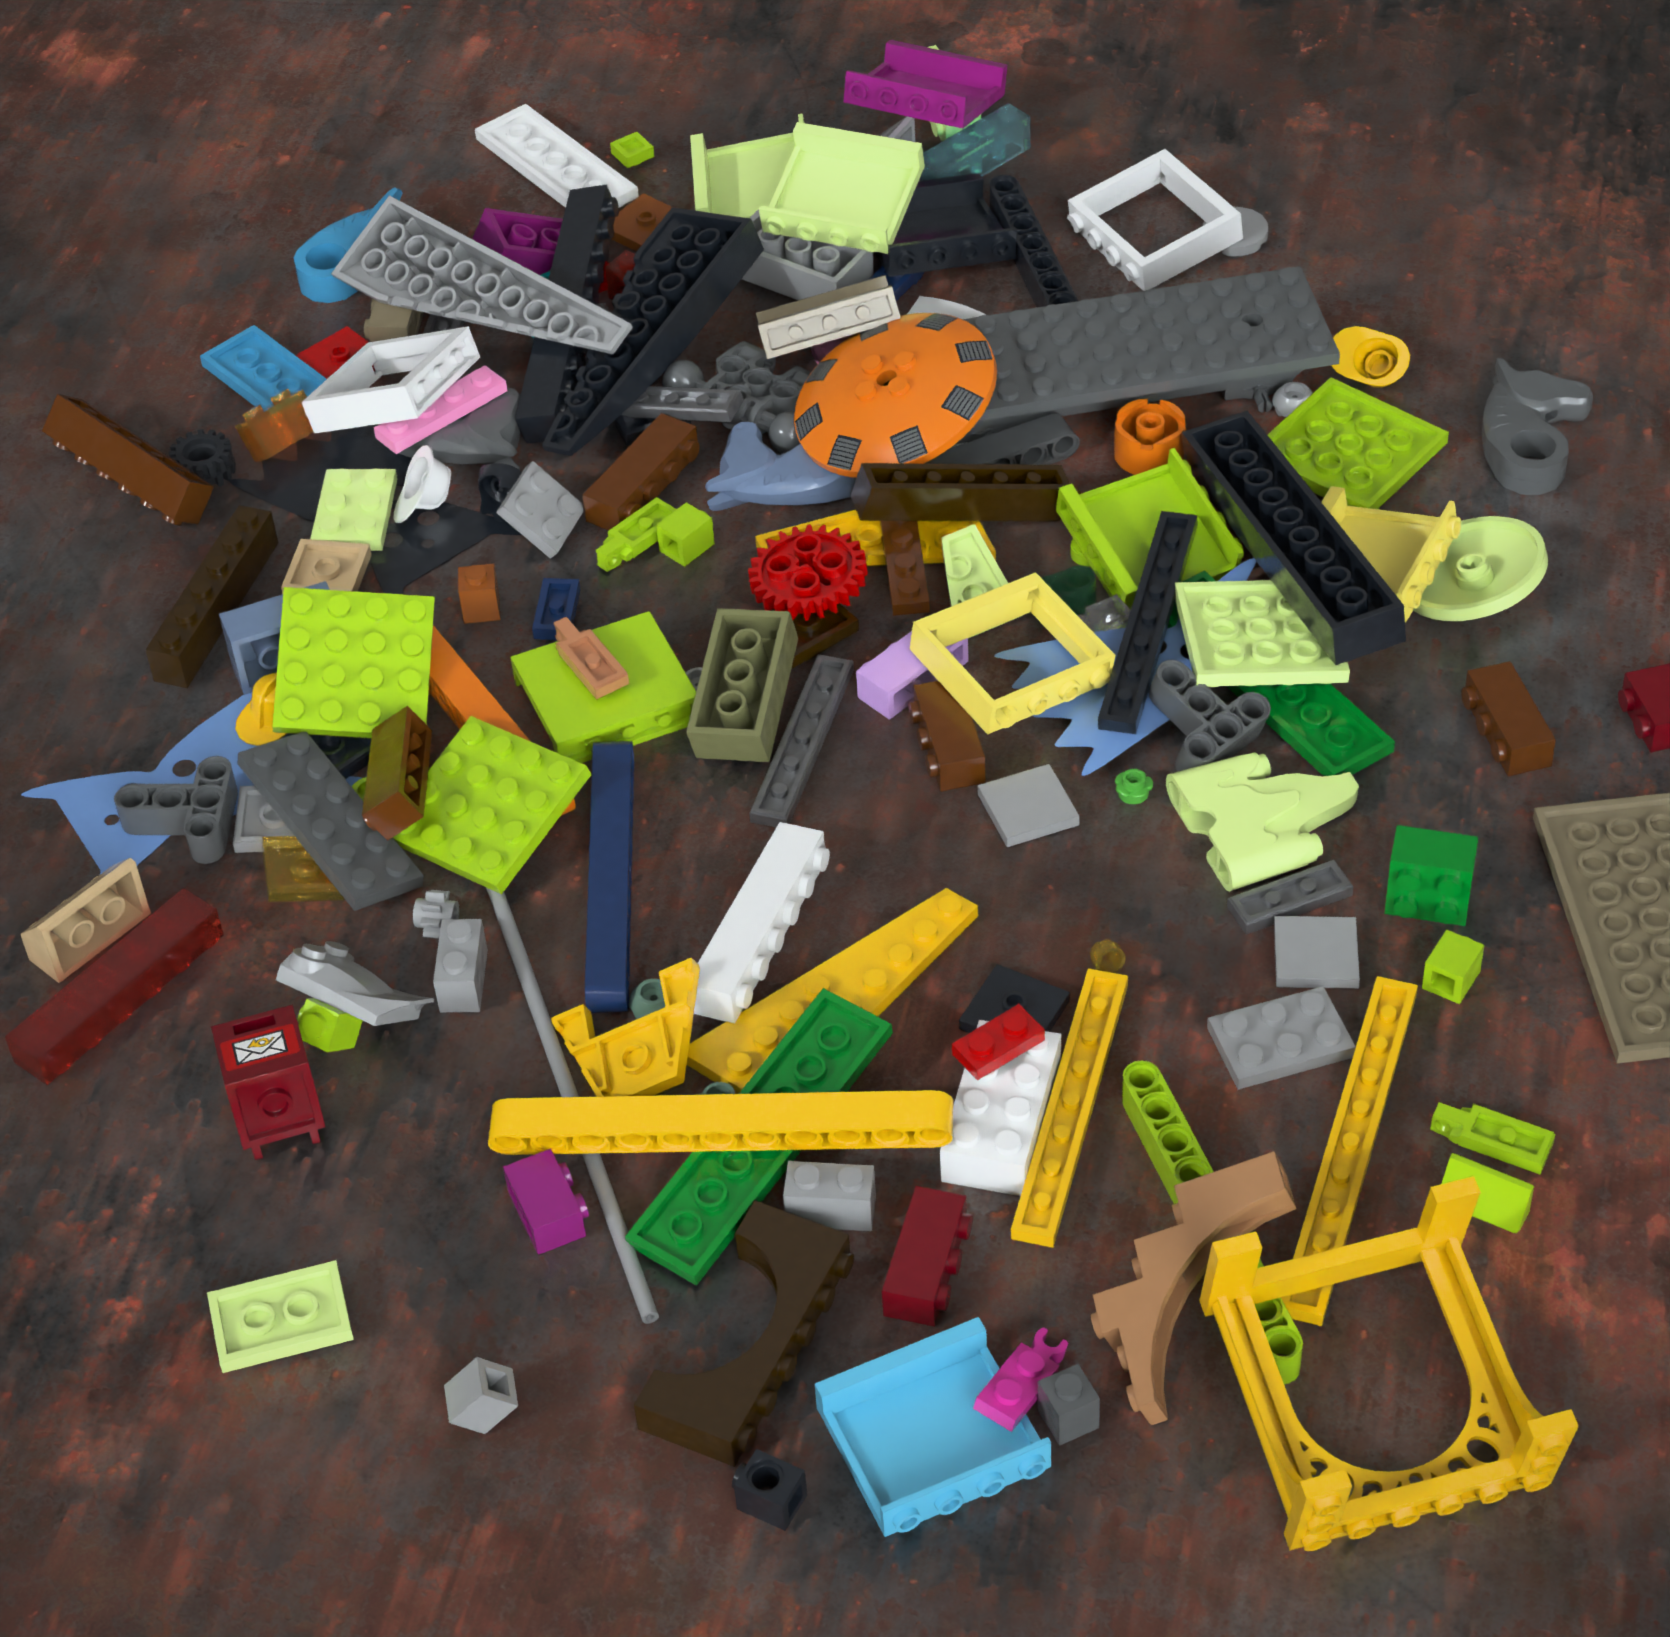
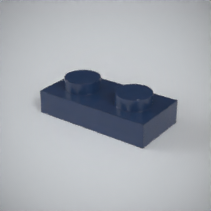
M543 578L532 627L534 639L556 640V628L553 623L564 617H567L574 624L581 591L579 579Z

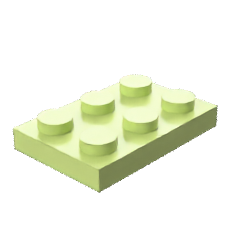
M326 469L310 539L370 544L371 551H383L398 480L396 469Z
M336 1260L207 1292L219 1363L223 1373L354 1340Z

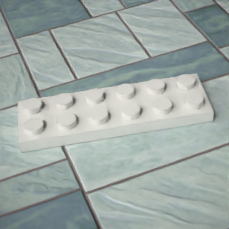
M527 104L475 128L476 140L565 208L569 192L572 189L607 184L611 196L617 199L619 208L639 197L636 185Z

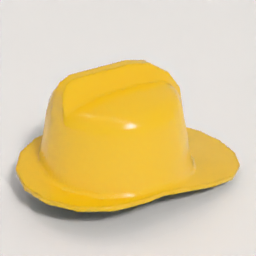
M1353 326L1341 330L1333 337L1340 352L1339 364L1331 366L1338 374L1371 387L1383 388L1400 379L1409 367L1410 354L1408 347L1401 339L1393 335L1366 327Z
M277 673L264 675L256 681L253 686L251 701L241 711L236 720L235 730L239 738L247 744L260 746L282 739L288 734L273 732L272 728Z

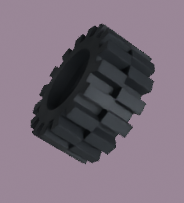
M204 429L197 430V435L188 432L186 433V439L181 436L177 438V444L172 443L170 446V458L212 486L217 484L221 487L224 485L223 479L229 481L232 478L231 473H235L236 463L228 437L225 438L223 433L219 432L216 435L215 430L209 429L208 433L205 434Z

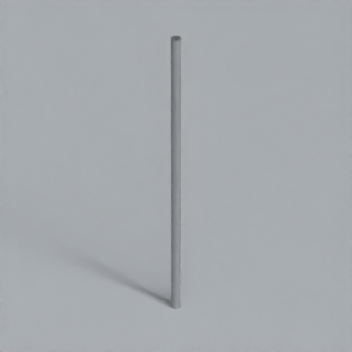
M486 888L561 1097H579L505 892L501 895ZM600 1153L582 1154L642 1322L645 1324L653 1323L659 1318V1314L636 1251L625 1240L628 1229Z

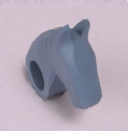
M740 422L734 425L728 436L726 448L720 461V475L710 479L706 483L705 488L707 492H719L707 501L712 511L724 510L748 502L763 505L801 506L827 503L851 497L856 478L841 476L820 467L806 454L801 444L786 453L777 455L763 443L761 431L755 423Z

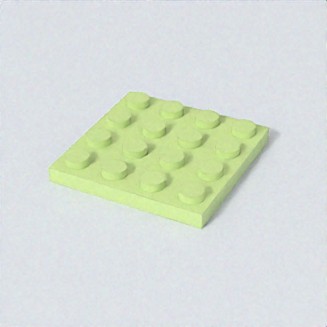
M1271 580L1175 582V602L1192 671L1196 675V685L1206 684L1208 687L1348 683L1350 674L1348 662L1338 665L1333 663Z

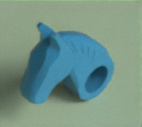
M394 187L389 190L374 208L349 215L318 231L296 251L293 259L302 295L315 302L332 303L346 300L358 292L355 288L333 277L331 273L390 195L400 201L403 193L399 188Z

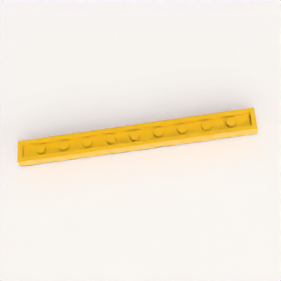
M1379 976L1376 978L1293 1259L1342 1247L1346 1244L1417 996L1418 985ZM1334 1284L1281 1297L1292 1319L1322 1326Z

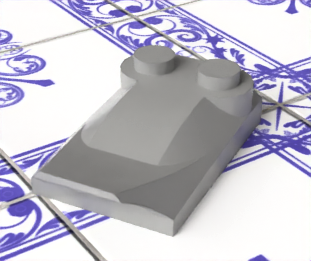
M326 941L324 946L303 944L302 948L293 949L292 953L280 964L276 977L277 981L373 1026L416 1020L419 1018L422 1007L434 1002L433 998L412 995L390 988L375 974L355 963L354 957L348 953L349 948L347 946L332 941Z

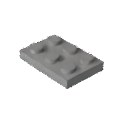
M1324 986L1208 1017L1207 1029L1238 1090L1351 1059L1356 1048Z

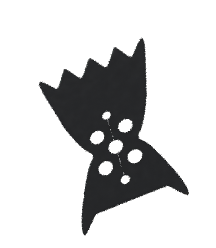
M379 424L331 431V441L329 442L298 437L296 438V461L262 457L264 480L229 479V482L260 499L302 518L315 521L326 469H396L397 485L404 486L407 470L412 459L400 453L395 454L378 441L375 437L374 427ZM393 500L391 509H395L398 500ZM443 502L439 507L432 510L415 508L412 514L402 523H388L386 534L398 533L403 537V541L396 547L389 548L383 546V551H371L370 562L384 593L403 594L406 585L489 535L522 534L508 522H499L492 516L482 515L480 512ZM426 511H434L440 517L438 522L428 526L420 524L417 518ZM426 539H432L435 542L430 548L421 546L422 541Z

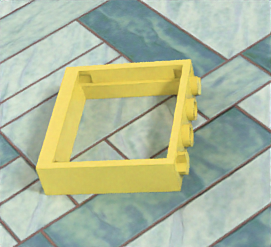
M1036 572L914 621L910 642L912 653L987 735L1002 728H1009L1014 723L1032 715H1039L1046 709L1060 703L1069 702L1088 691L1102 688L1109 683L1116 656ZM1031 612L1080 664L994 700L945 647Z

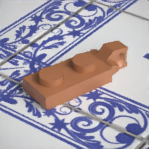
M567 617L553 623L556 628L555 638L558 642L555 644L559 655L596 700L629 684L628 674L591 629L579 632Z

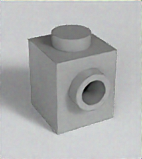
M476 1357L444 1385L449 1423L486 1434L518 1407L513 1369Z

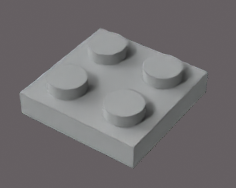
M532 461L524 468L496 513L551 559L559 552L584 512V504Z

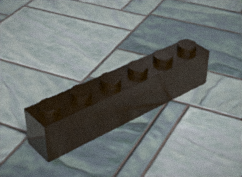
M862 463L851 493V499L860 521H1060L1061 518L1056 512L1058 491L1060 487L1070 483L1062 465Z
M241 505L237 507L145 650L154 682L188 688L223 632L219 614L239 607L279 543L271 511Z

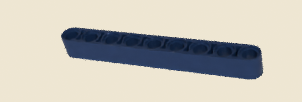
M632 741L593 743L585 964V1003L591 1013L629 1011L634 751Z

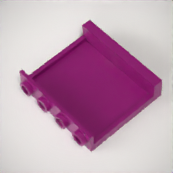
M889 40L885 47L884 63L868 74L850 70L846 71L844 103L963 129L1005 95L1008 65Z

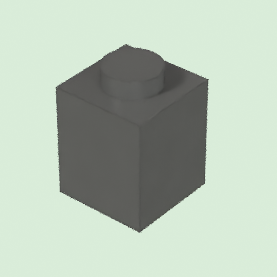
M1079 1364L1038 1381V1412L1059 1446L1099 1429L1100 1398Z

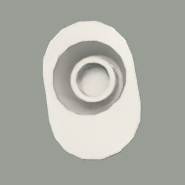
M428 445L419 448L409 464L405 483L394 510L393 519L395 523L405 521L415 508L432 510L439 507L446 500L451 480V470L434 458L433 450Z

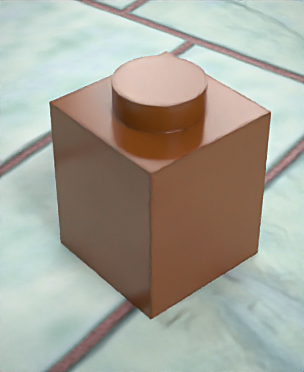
M485 564L458 567V593L464 624L500 620V595L495 565Z

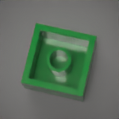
M1397 825L1390 860L1384 914L1465 926L1478 837Z

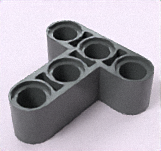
M1166 660L1158 666L1148 692L1153 704L1187 736L1176 758L1175 767L1177 772L1233 757L1257 739L1271 710L1269 701L1263 695L1255 692L1242 694L1229 705H1226L1206 684L1196 685V675L1185 664L1177 660Z
M212 756L199 763L193 784H129L121 787L116 792L114 802L121 826L126 833L131 835H185L193 860L201 864H209L218 861L225 853L238 789L230 761L222 756Z

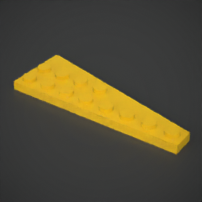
M948 888L943 889L744 1010L739 1015L735 1024L725 1022L690 1043L687 1065L714 1082L730 1084L733 1086L735 1094H739L823 988L878 1017L978 917V905Z

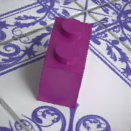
M551 1148L503 1166L509 1196L538 1255L586 1237L583 1219L589 1217L586 1203L581 1193L573 1194L570 1188L573 1186V1180L569 1168L565 1162L558 1164Z

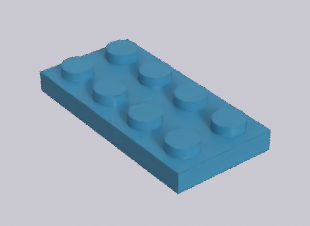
M255 325L200 355L202 366L281 427L305 414L302 401L327 380Z

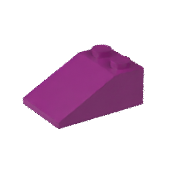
M485 208L472 239L538 275H542L551 270L563 219Z

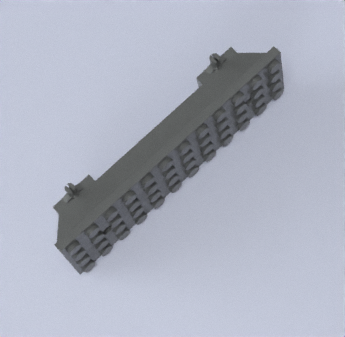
M1301 266L962 319L975 326L987 339L995 356L997 379L993 396L985 412L974 427L956 444L970 442L1050 414L1067 416L1123 407L1127 403L1138 399H1148V402H1155L1221 391L1225 401L1239 398L1254 399L1259 412L1264 413V408L1266 412L1272 408L1269 395L1275 393L1282 385L1293 382V379L1305 369L1339 364L1340 352Z

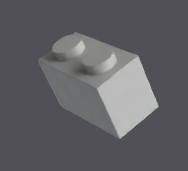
M442 919L433 979L440 1013L480 1012L488 952L482 919Z
M788 1161L783 1194L785 1211L837 1230L872 1231L876 1201L874 1165Z

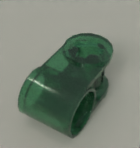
M1076 565L1067 570L1041 577L1076 615L1087 614L1096 607V575L1090 567Z

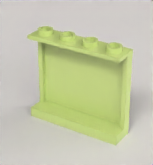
M803 113L798 114L799 123H805ZM703 133L690 135L695 210L750 218L760 206L769 207L795 148L793 133L712 149L706 148Z
M797 122L793 130L795 148L769 207H759L763 232L888 254V245H892L925 167L922 143Z

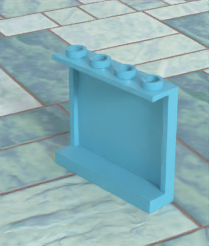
M979 1317L815 1383L817 1410L884 1537L896 1532H908L924 1520L939 1514L947 1515L953 1513L962 1504L981 1496H993L999 1493L1005 1486L1021 1479L1029 1480L1036 1478L1051 1467V1441L1048 1437L1040 1439L1027 1415L1023 1417L1011 1432L973 1409L976 1397L1000 1369L987 1347L986 1329Z

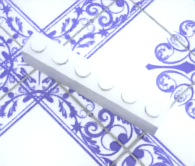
M779 822L698 962L700 972L694 1014L735 1024L743 1008L747 1009L750 1006L753 990L758 981L765 979L771 958L775 952L778 953L781 950L785 933L790 925H794L797 922L804 899L810 898L817 876L820 871L824 872L828 866L830 853L829 849L825 848L823 831Z

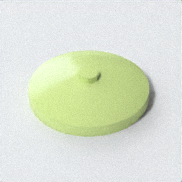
M1486 516L1462 520L1458 538L1453 539L1445 561L1440 562L1432 584L1427 585L1422 594L1419 607L1417 609L1414 608L1413 611L1435 620L1466 621L1493 615L1513 606L1528 596L1539 585L1546 573L1548 554L1543 537L1530 524L1510 517Z

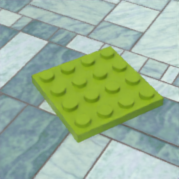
M1330 377L1277 425L1268 436L1314 493L1325 497L1331 486L1345 488L1347 506L1379 509L1448 443L1449 432Z
M284 587L272 725L273 732L293 734L307 732L310 735L372 738L373 728L406 706H409L427 725L435 597Z
M470 716L428 770L424 817L393 838L401 848L502 895L592 774L588 767L582 763Z

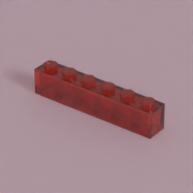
M185 888L179 891L5 1036L14 1063L46 1085L51 1083L60 1074L66 1072L76 1060L89 1049L95 1047L102 1038L120 1023L126 1021L136 1009L149 998L154 997L162 987L179 973L185 971L195 959L207 949L213 947L224 936L217 909Z

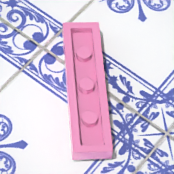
M484 365L454 382L418 418L381 423L375 426V437L395 454H398L507 392L506 380Z

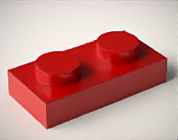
M1017 1004L952 1043V1055L978 1081L1045 1040V1029L1020 1004Z

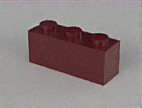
M915 1186L882 1288L883 1316L935 1327L939 1311L947 1310L951 1297V1285L948 1284L951 1274L958 1275L962 1261V1249H959L961 1239H969L973 1224V1215L967 1214L966 1195Z

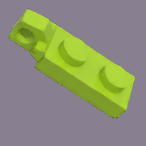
M656 497L610 529L608 537L603 541V545L596 549L597 566L609 572L620 566L622 560L630 561L658 541L656 524L674 512L676 508Z
M1439 1102L1433 1114L1430 1130L1449 1138L1448 1140L1461 1147L1539 1175L1546 1163L1556 1135L1547 1129L1473 1104L1472 1108L1462 1107L1460 1110Z

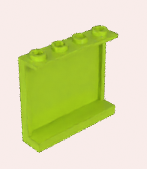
M1175 448L1170 449L1168 462L1165 465L1082 494H1078L1072 483L1060 487L1058 491L1056 512L1122 617L1131 612L1161 511L1197 515L1198 526L1181 582L1204 570L1218 581L1240 565L1244 557V550L1240 540L1232 536L1227 528L1224 516L1220 511L1215 510L1209 501L1207 490L1204 486H1199L1192 475L1189 463L1185 459L1182 460Z
M650 611L592 630L625 669L629 678L628 685L597 700L559 655L555 644L558 641L511 656L516 686H523L553 743L554 752L579 763L592 760L594 742L632 741L634 746L688 727L696 690Z

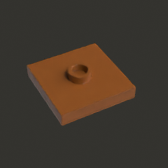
M643 193L620 210L618 217H615L613 225L614 237L612 240L638 251L672 207Z

